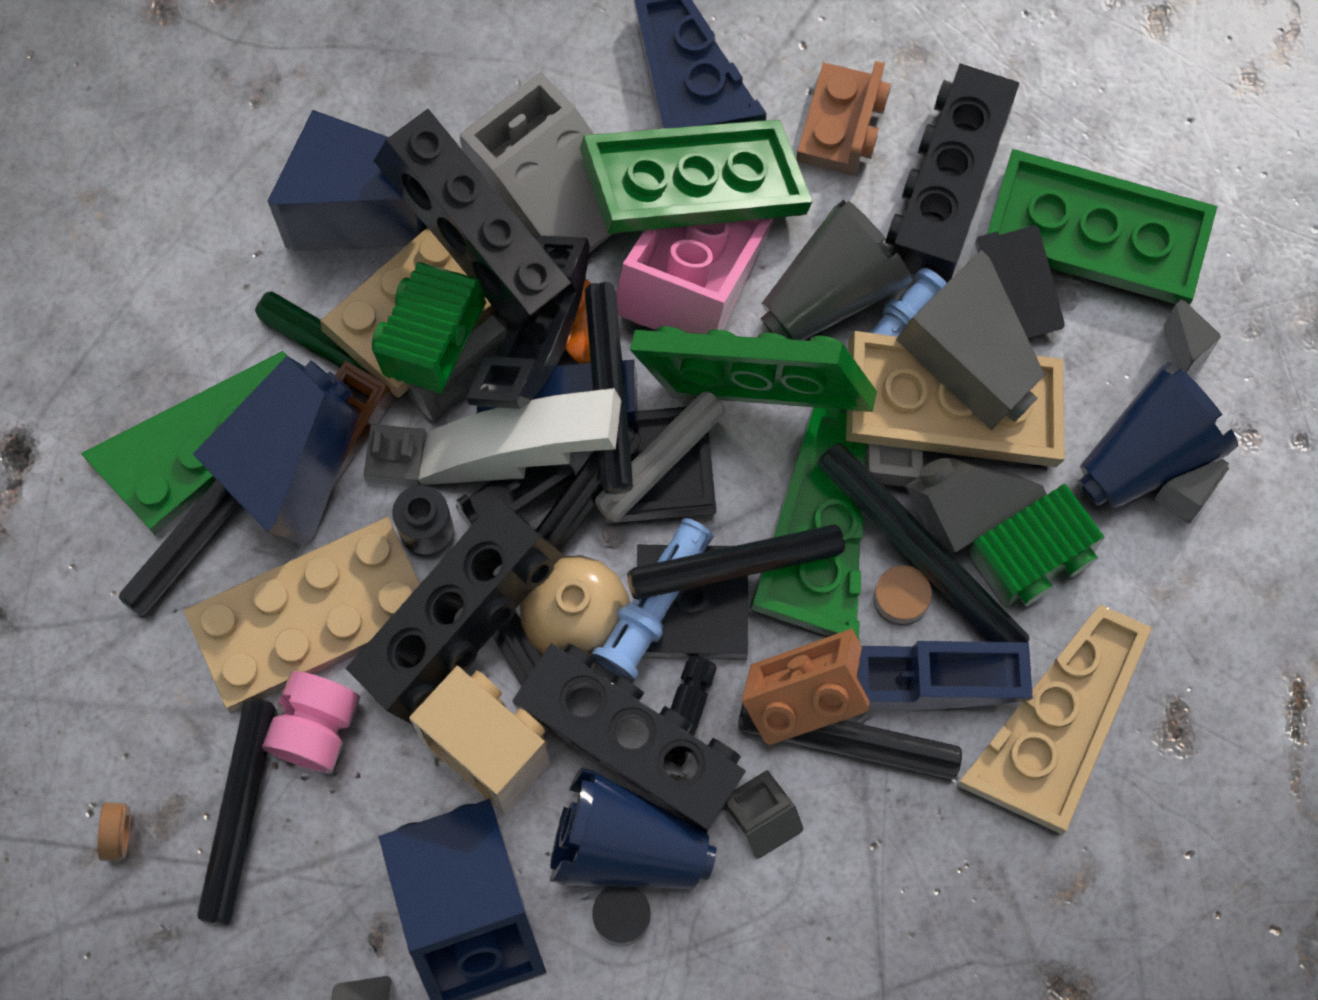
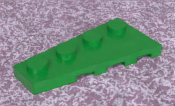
M281 351L82 452L81 455L144 525L156 535L205 494L217 480L193 453L288 355Z
M812 407L771 538L835 524L842 530L845 551L835 557L760 573L749 609L826 636H832L853 629L859 640L860 621H857L858 596L861 594L859 558L860 541L863 539V517H861V509L819 467L818 461L832 445L839 442L844 444L865 466L866 443L846 441L847 413L836 409Z

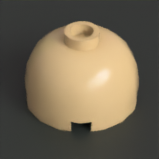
M582 555L564 556L554 565L549 578L540 586L535 587L520 604L521 626L531 645L542 655L550 643L561 650H564L566 645L570 643L591 656L596 647H603L618 623L617 612L620 607L630 604L629 595L619 576L603 562Z

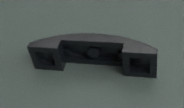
M537 237V242L571 283L552 302L513 332L510 328L498 356H484L466 396L469 405L521 409L544 387L564 351L577 315L589 258L590 244L587 238Z

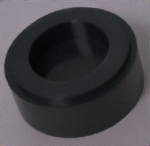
M608 887L596 898L592 917L594 926L603 939L615 945H628L638 941L646 933L650 925L651 910L646 896L636 887Z

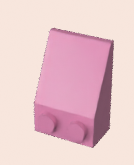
M774 218L644 230L622 265L616 292L618 316L656 331L661 326L675 327L686 333L707 334L709 330L713 329L724 330L772 227Z

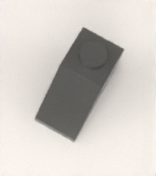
M951 457L941 458L927 464L921 469L920 477L905 485L927 531L942 546L954 552H958L979 536L984 535L987 531L992 530L1006 519L1011 518L1025 507L1030 506L1033 502L1047 495L1043 485L1021 476Z

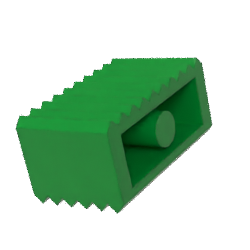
M422 262L416 263L415 271L411 272V277L403 278L397 287L395 307H393L392 315L388 316L387 322L382 321L379 323L373 334L372 351L385 377L388 379L394 378L398 382L404 381L408 385L414 384L418 388L424 387L428 391L434 390L438 394L442 393L486 305L479 279Z
M1062 484L1011 518L1006 519L1002 524L974 540L968 555L970 560L975 563L976 568L981 571L983 578L988 581L996 596L1000 598L1002 605L1007 608L1021 599L1024 605L1028 606L1053 588L1049 580L1066 570L1073 577L1097 561L1098 556L1095 551L1105 537L1068 486Z

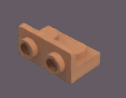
M875 61L872 74L825 62L822 63L797 151V162L857 176L861 158L872 159L879 128L870 126L874 112L884 114L889 97L891 83L882 81L885 63Z
M853 629L750 665L742 703L766 744L772 745L866 713L869 710L870 701L857 679L862 646Z

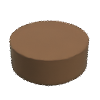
M906 565L895 566L885 571L879 578L874 593L875 604L880 614L887 620L897 624H909L920 619L927 611L932 598V589L927 577L920 570Z
M105 802L102 806L97 842L98 858L100 861L121 862L127 855L131 814L130 808L126 803Z

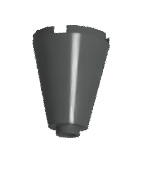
M842 200L833 207L761 304L767 313L760 320L770 333L788 337L790 340H805L902 290L913 281L911 273L898 253L891 257L890 251L883 243L886 238L867 216L850 201L846 203L845 200Z

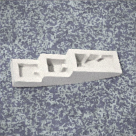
M615 389L587 391L534 399L521 409L498 407L463 417L426 432L418 480L422 485L521 479L525 477L526 467L569 464L571 452L616 449L621 399Z

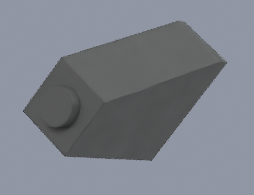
M980 250L911 318L895 340L984 424L993 430L1006 415L1015 423L1038 399L1030 390L1045 374L989 256Z

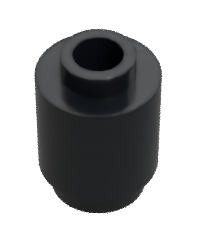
M418 485L404 490L395 500L392 510L393 521L401 541L409 550L418 554H432L443 549L452 537L454 526L447 501L442 493L433 487Z

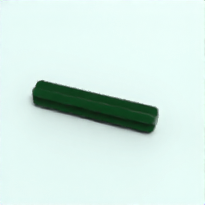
M273 291L266 292L257 303L255 312L259 320L338 367H341L347 361L371 375L321 330V319Z

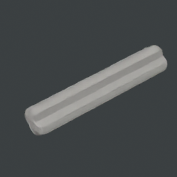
M708 391L701 392L631 462L632 490L615 495L606 494L603 490L595 500L599 511L612 522L619 521L724 416L725 407L721 401Z

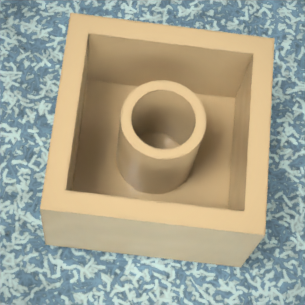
M457 665L409 719L421 742L486 800L490 798L492 805L506 816L551 765L546 748L549 743L542 736L546 731L525 710L519 708L515 714L510 712L499 698L502 692L481 672L476 671L470 677Z

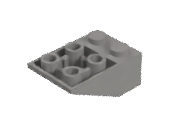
M542 72L459 134L462 150L536 240L538 236L583 237L589 241L590 253L614 234H608L580 152L583 136L594 133L572 103Z

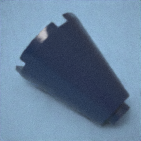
M1167 362L1155 372L1080 464L1079 467L1084 476L1078 480V483L1096 506L1099 507L1106 502L1115 509L1162 487L1166 482L1228 456L1239 445L1232 428L1222 435L1215 423L1222 416V413L1204 390L1182 369L1173 374V363Z
M586 768L578 770L569 791L580 794L577 803L571 802L568 808L563 807L550 860V868L555 870L549 877L550 882L575 886L694 889L699 879L706 881L709 879L715 863L716 847L709 845L708 832L593 770Z

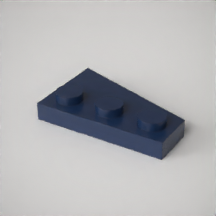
M634 0V9L661 129L766 121V111L758 99H753L743 84V76L735 64L728 61L715 41L714 32L692 0Z

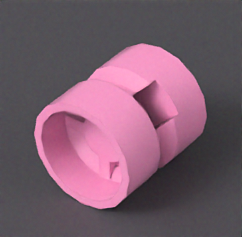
M300 671L290 672L279 700L285 709L284 715L272 718L261 748L269 754L297 766L317 772L332 773L343 745L342 740L337 735L338 730L350 727L360 696L353 690L329 679Z

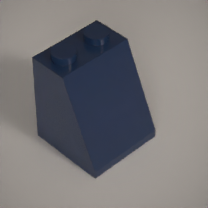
M312 110L267 200L286 248L301 251L406 246L427 228L420 217L373 162L388 136Z
M286 356L193 455L268 533L306 546L315 536L360 413L347 401L353 395V392L332 372L326 373L312 360L304 366Z
M490 798L475 804L458 806L451 812L421 822L404 824L395 831L378 836L408 951L430 1000H469L547 973Z

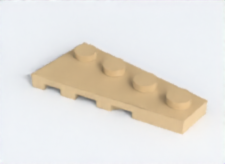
M1100 604L1032 689L1033 698L1030 701L1021 703L957 786L1063 835L1067 831L1152 627Z

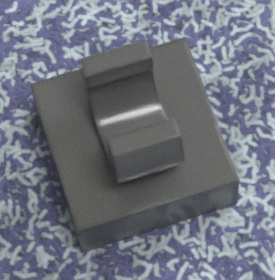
M371 424L363 474L365 481L368 483L402 486L420 485L421 483L418 478L426 436L425 429Z

